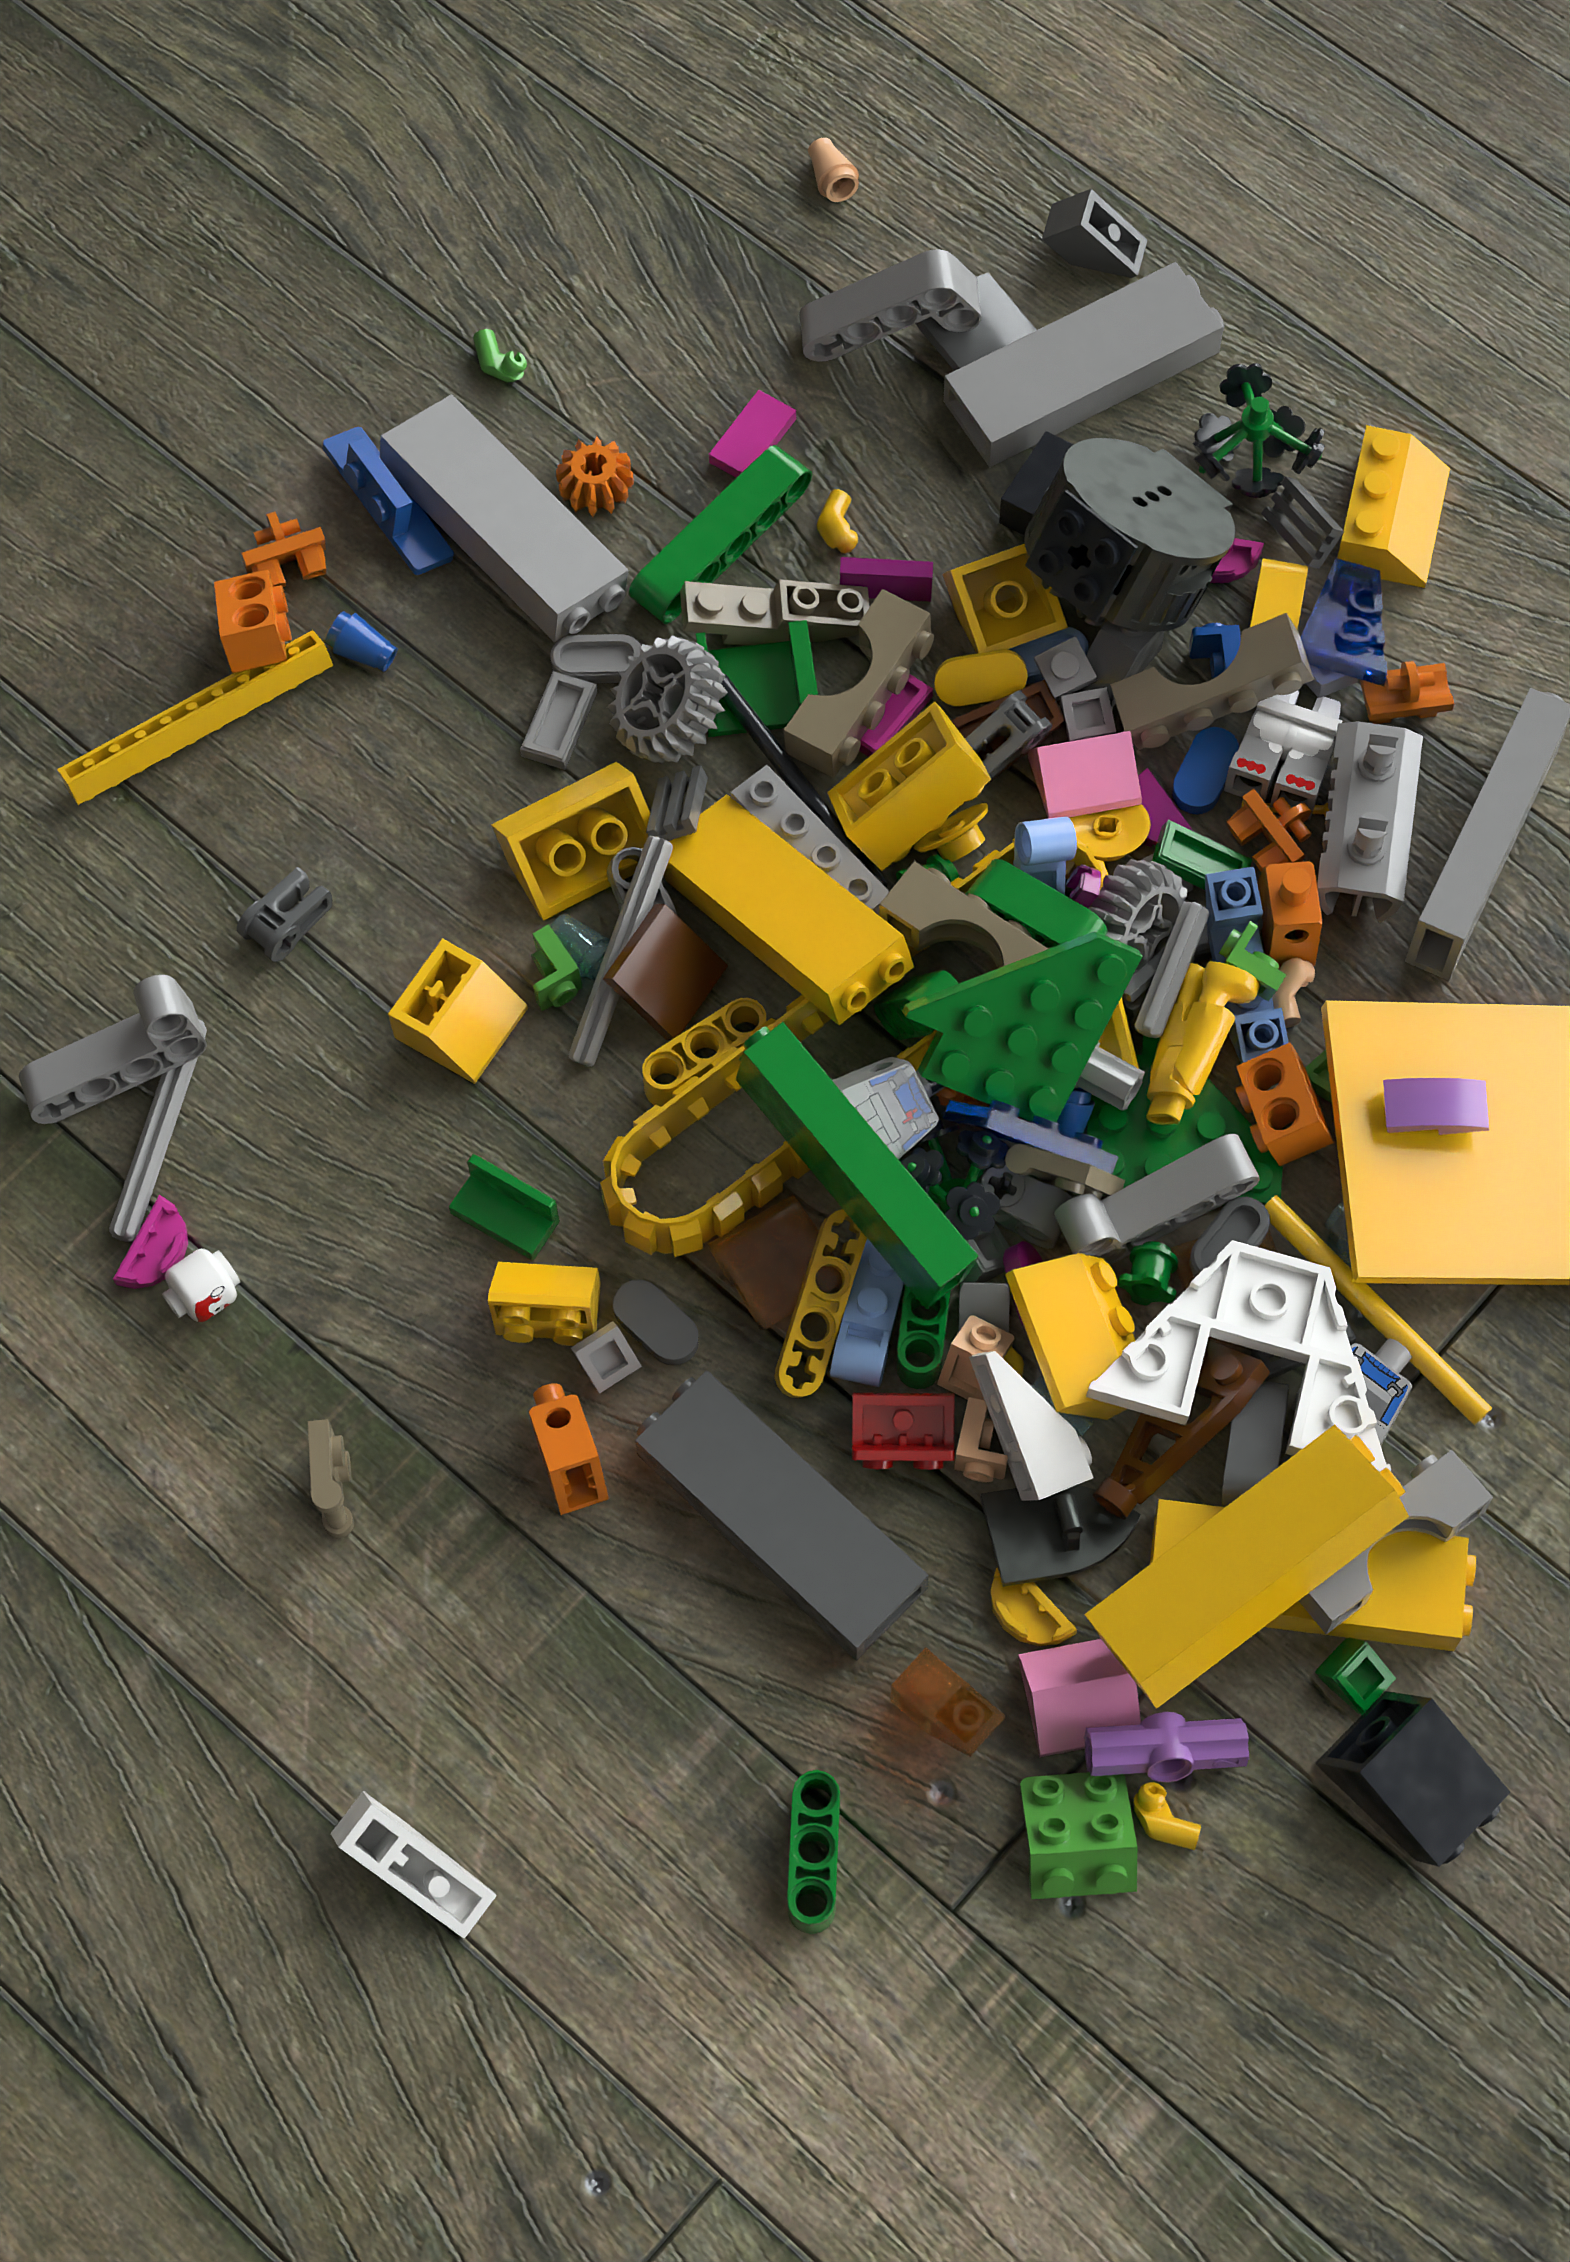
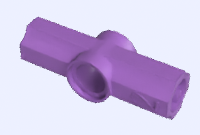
M1162 1712L1148 1716L1141 1721L1140 1725L1086 1728L1084 1736L1086 1766L1091 1776L1148 1773V1777L1152 1780L1172 1782L1187 1777L1193 1770L1247 1766L1249 1760V1737L1246 1723H1243L1241 1718L1185 1722V1718L1180 1714Z

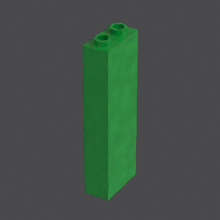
M784 1022L771 1031L767 1026L762 1027L750 1036L743 1044L746 1050L739 1058L741 1063L736 1081L927 1310L966 1278L979 1255Z

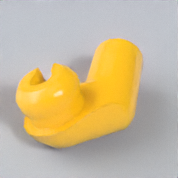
M834 489L830 492L818 518L817 530L829 547L832 549L837 548L841 553L845 554L851 552L857 545L858 534L850 530V525L844 518L851 503V497L842 490Z
M1155 1782L1143 1784L1134 1797V1811L1146 1834L1154 1840L1195 1851L1201 1825L1173 1816L1165 1800L1167 1792L1163 1786Z

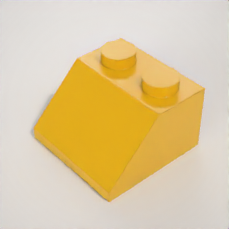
M1025 544L942 574L957 618L976 653L1010 649L1068 628L1058 597L1049 593L1052 587L1044 589L1041 584L1042 579L1025 566L1029 558Z

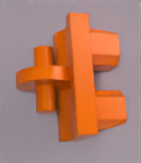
M275 511L266 514L269 524L268 528L253 532L257 545L273 540L275 542L242 552L243 564L247 574L268 569L274 587L282 585V587L286 586L280 565L293 560H297L303 580H309L326 574L324 556L326 544L321 527L285 538V536L301 531L298 520L296 518L280 523Z
M1414 661L1402 662L1401 669L1364 673L1361 675L1360 683L1369 722L1371 721L1373 724L1390 723L1393 718L1415 715L1419 718L1435 717L1438 712L1453 710L1455 703L1449 689L1445 663L1416 667Z
M1254 788L1243 795L1244 806L1226 823L1229 831L1241 846L1261 832L1270 842L1268 846L1252 856L1253 862L1262 873L1264 866L1269 864L1303 862L1305 854L1289 833L1293 832L1300 842L1305 841L1311 836L1312 833L1304 824L1312 812L1308 805L1304 802L1291 807L1286 799L1281 797L1272 805L1280 815L1277 819Z

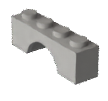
M1450 1450L1439 1460L1432 1454L1421 1461L1410 1472L1413 1480L1403 1486L1406 1493L1399 1498L1409 1517L1378 1541L1396 1532L1418 1531L1447 1542L1485 1513L1493 1497L1453 1450ZM1378 1541L1299 1600L1325 1634H1328L1367 1603L1373 1591L1367 1568L1368 1554Z

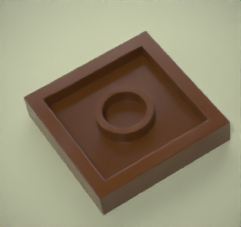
M655 904L602 979L665 1040H672L683 1032L728 965L666 904Z

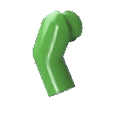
M483 329L474 334L475 348L481 370L484 373L507 383L515 382L523 377L527 361L520 352L515 357L513 351H509L506 354L500 353L495 333L490 329Z

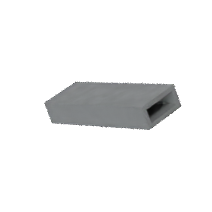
M1174 262L945 375L943 402L990 468L1038 444L1046 431L1056 435L1219 353L1224 322L1217 309L1214 307L1210 308L1201 297L1195 279L1191 275H1185L1179 265Z
M452 394L381 435L380 459L402 489L553 642L558 641L569 633H578L587 625L589 620L604 611L610 612L616 609L622 603L626 595L629 570Z
M1533 688L1529 689L1419 918L1405 962L1448 981L1450 980L1562 742L1570 720V704L1564 702L1558 695L1550 692H1540Z

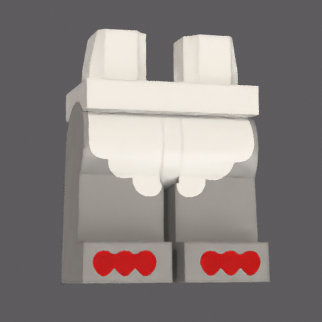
M1297 690L1288 695H1275L1258 702L1257 709L1251 718L1241 745L1229 766L1224 791L1242 797L1254 788L1265 802L1281 761H1284V765L1281 767L1275 783L1270 807H1273V803L1281 797H1284L1291 807L1305 802L1312 811L1308 817V820H1310L1335 749L1338 723H1342V720H1339L1341 704L1339 701L1323 696L1317 698L1313 710H1309L1296 705L1299 695ZM1240 776L1262 784L1259 786H1248L1243 783ZM1284 791L1308 799L1300 802L1293 801L1285 795Z

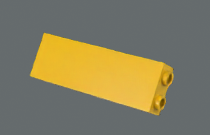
M726 794L700 814L695 833L669 841L673 846V850L664 872L665 880L838 1025H841L853 1014L861 1011L867 1003L893 983L901 980L907 972L914 968L905 937L902 933L729 795Z
M1334 1424L1084 1614L1101 1640L1156 1709L1409 1517L1399 1498L1406 1493L1404 1488L1388 1468L1385 1467L1379 1472L1371 1464L1375 1457L1357 1435L1348 1439Z
M1159 1499L1154 1514L1150 1564L1225 1507ZM1402 1531L1390 1534L1378 1541L1369 1551L1367 1568L1373 1591L1367 1603L1328 1634H1325L1299 1601L1265 1627L1455 1651L1462 1636L1469 1637L1471 1632L1473 1607L1464 1603L1466 1586H1473L1476 1556L1468 1555L1469 1538L1453 1536L1450 1540L1444 1542L1430 1534L1418 1531Z

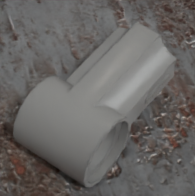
M1098 1041L1074 1088L1080 1087L1116 1108L1125 1110L1135 1098L1143 1082L1142 1079L1145 1072L1100 1048Z

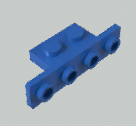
M355 427L323 441V451L415 575H420L453 560V550L422 508L396 481L380 459L379 450L361 427Z

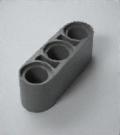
M1264 1381L1243 1410L1232 1420L1221 1506H1228L1280 1466L1289 1384Z

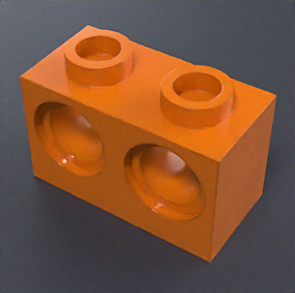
M266 569L214 582L219 634L232 673L287 661L285 641L292 640L286 616L288 605L282 585L273 586L269 570Z
M1291 1042L1236 1066L1242 1081V1085L1236 1087V1092L1247 1114L1253 1112L1257 1123L1250 1126V1131L1261 1153L1269 1151L1278 1165L1283 1166L1334 1143L1306 1066ZM1279 1083L1275 1088L1268 1090L1274 1084ZM1294 1122L1289 1128L1282 1130L1285 1125Z

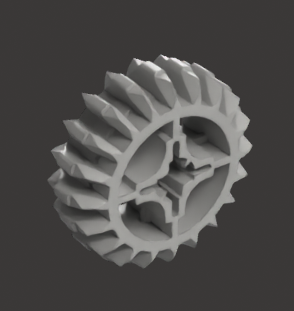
M673 635L669 639L657 637L653 646L642 644L639 657L628 656L630 666L626 671H617L621 681L619 686L610 689L615 695L616 700L608 706V709L614 715L609 724L617 732L616 738L622 745L630 749L632 754L655 763L663 764L665 760L677 763L681 754L693 756L695 743L706 744L705 733L708 729H718L713 720L716 714L725 711L719 700L728 693L723 688V685H721L726 675L718 668L719 661L712 654L705 651L704 647L694 641L689 642L682 637L677 638Z
M1130 859L1126 865L1118 864L1113 876L1105 875L1103 887L1099 890L1098 897L1088 909L1097 914L1106 925L1108 933L1105 936L1136 948L1143 955L1134 972L1136 974L1165 948L1180 908L1185 903L1187 889L1182 886V878L1175 875L1173 871L1165 869L1164 865L1154 861L1149 863L1144 860L1136 861Z

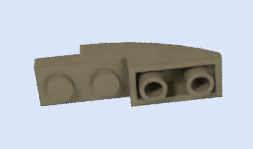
M779 579L775 588L770 589L685 581L680 590L683 631L722 634L723 644L750 646L789 641L788 622L807 620L810 643L858 635V623L870 607L868 587Z

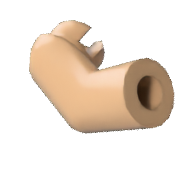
M1297 957L1285 961L1279 970L1287 975L1272 997L1274 1009L1282 1008L1286 1028L1293 1027L1301 1022L1295 995L1300 987H1306L1308 982H1313L1315 978L1313 965L1309 961H1303Z

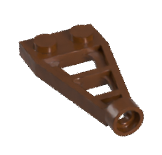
M1208 1339L1195 1393L1210 1398L1211 1403L1209 1407L1192 1423L1185 1426L1141 1413L1111 1475L1105 1478L1093 1493L1094 1499L1108 1512L1125 1520L1137 1504L1141 1505L1243 1410L1270 1374L1262 1360ZM1157 1433L1176 1441L1152 1465L1141 1461L1151 1439Z

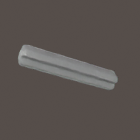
M1185 902L1180 908L1134 1025L1135 1030L1146 1037L1159 1038L1163 1034L1209 917L1208 909L1201 906V904Z

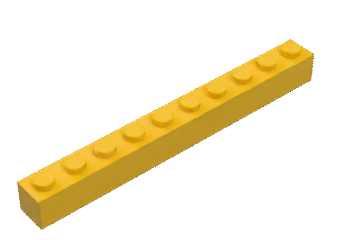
M312 630L285 645L287 661L233 673L58 768L57 770L68 792L78 805L89 801L105 790L117 786L125 779L144 771L156 762L170 757L176 751L195 743L198 739L213 731L221 729L229 722L245 716L249 711L272 701L280 694L296 688L299 684L315 675L323 673L324 670L333 666L325 643Z

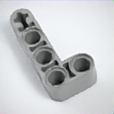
M936 249L920 253L803 306L800 310L803 354L806 358L813 361L832 360L929 317L935 319L948 331L964 332L972 330L981 322L977 279L970 270L948 251Z
M154 975L142 980L133 991L140 1013L24 1066L18 1077L32 1120L41 1124L61 1121L201 1056L206 1050L207 1043L193 1003L176 980L168 975Z
M1228 1134L1203 1145L1103 1200L1098 1199L1094 1194H1083L1074 1197L1060 1205L1055 1210L1054 1216L1073 1254L1082 1253L1104 1258V1261L1110 1265L1129 1255L1131 1249L1135 1246L1142 1245L1148 1241H1156L1246 1193L1258 1184L1260 1177L1237 1134Z

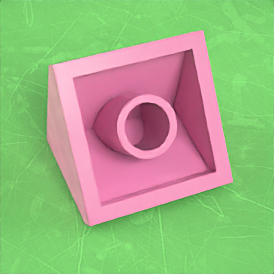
M1130 731L1037 747L1028 752V759L1048 819L1065 816L1073 817L1142 804Z
M1101 1639L1018 1654L1040 1757L1085 1749L1084 1736L1086 1728L1140 1725L1141 1718L1136 1682Z

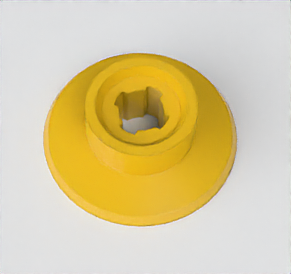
M977 804L949 817L939 829L928 832L916 842L914 849L918 852H926L936 848L942 859H948L951 862L966 856L978 848L986 839L977 823L987 814L988 804Z
M1142 804L1069 817L1074 825L1077 840L1088 845V849L1094 858L1100 861H1115L1135 851L1147 838L1151 826L1149 814Z

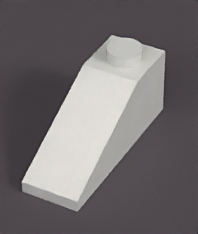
M995 1351L978 1353L969 1357L1004 1454L1008 1456L1007 1462L1022 1501L1041 1500L1093 1478L1089 1467L1092 1463V1456L1087 1443L1082 1437H1078L1076 1430Z
M362 1791L331 1832L333 1839L340 1849L464 1939L497 1896L409 1824L364 1791Z

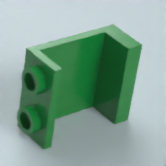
M807 620L788 622L789 641L717 650H707L705 632L696 633V643L703 646L705 651L712 654L719 661L718 668L729 677L769 730L785 728L808 694L818 695ZM720 699L719 703L725 711L716 714L713 721L718 729H708V737L747 733L727 705Z

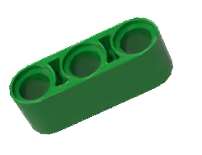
M1002 859L992 860L965 893V895L974 894L988 904L991 912L1005 921L1013 920L1024 926L1029 931L1031 938L1046 948L1055 947L1094 931L1103 935L1108 933L1106 925L1097 914Z
M944 970L913 976L874 1005L875 1014L886 1031L895 1039L903 1040L930 1035L935 1029L905 1017L902 1012L905 1004L959 983L951 974Z
M905 1284L897 1347V1374L900 1380L908 1387L925 1389L932 1386L939 1379L942 1369L951 1291L931 1306L937 1311L938 1315L930 1320H922L913 1314V1310L923 1305ZM922 1352L931 1357L932 1362L925 1367H915L907 1361V1357L913 1353Z
M820 1770L808 1771L801 1775L795 1782L792 1792L787 1895L788 1913L794 1927L808 1934L820 1933L827 1929L834 1920L836 1911L840 1790L834 1777ZM818 1788L829 1794L831 1802L822 1810H812L803 1804V1795L810 1789ZM814 1840L822 1842L828 1848L829 1854L820 1863L806 1862L799 1854L803 1844ZM810 1893L820 1895L827 1903L826 1909L822 1914L815 1917L804 1916L796 1907L797 1902L802 1896Z

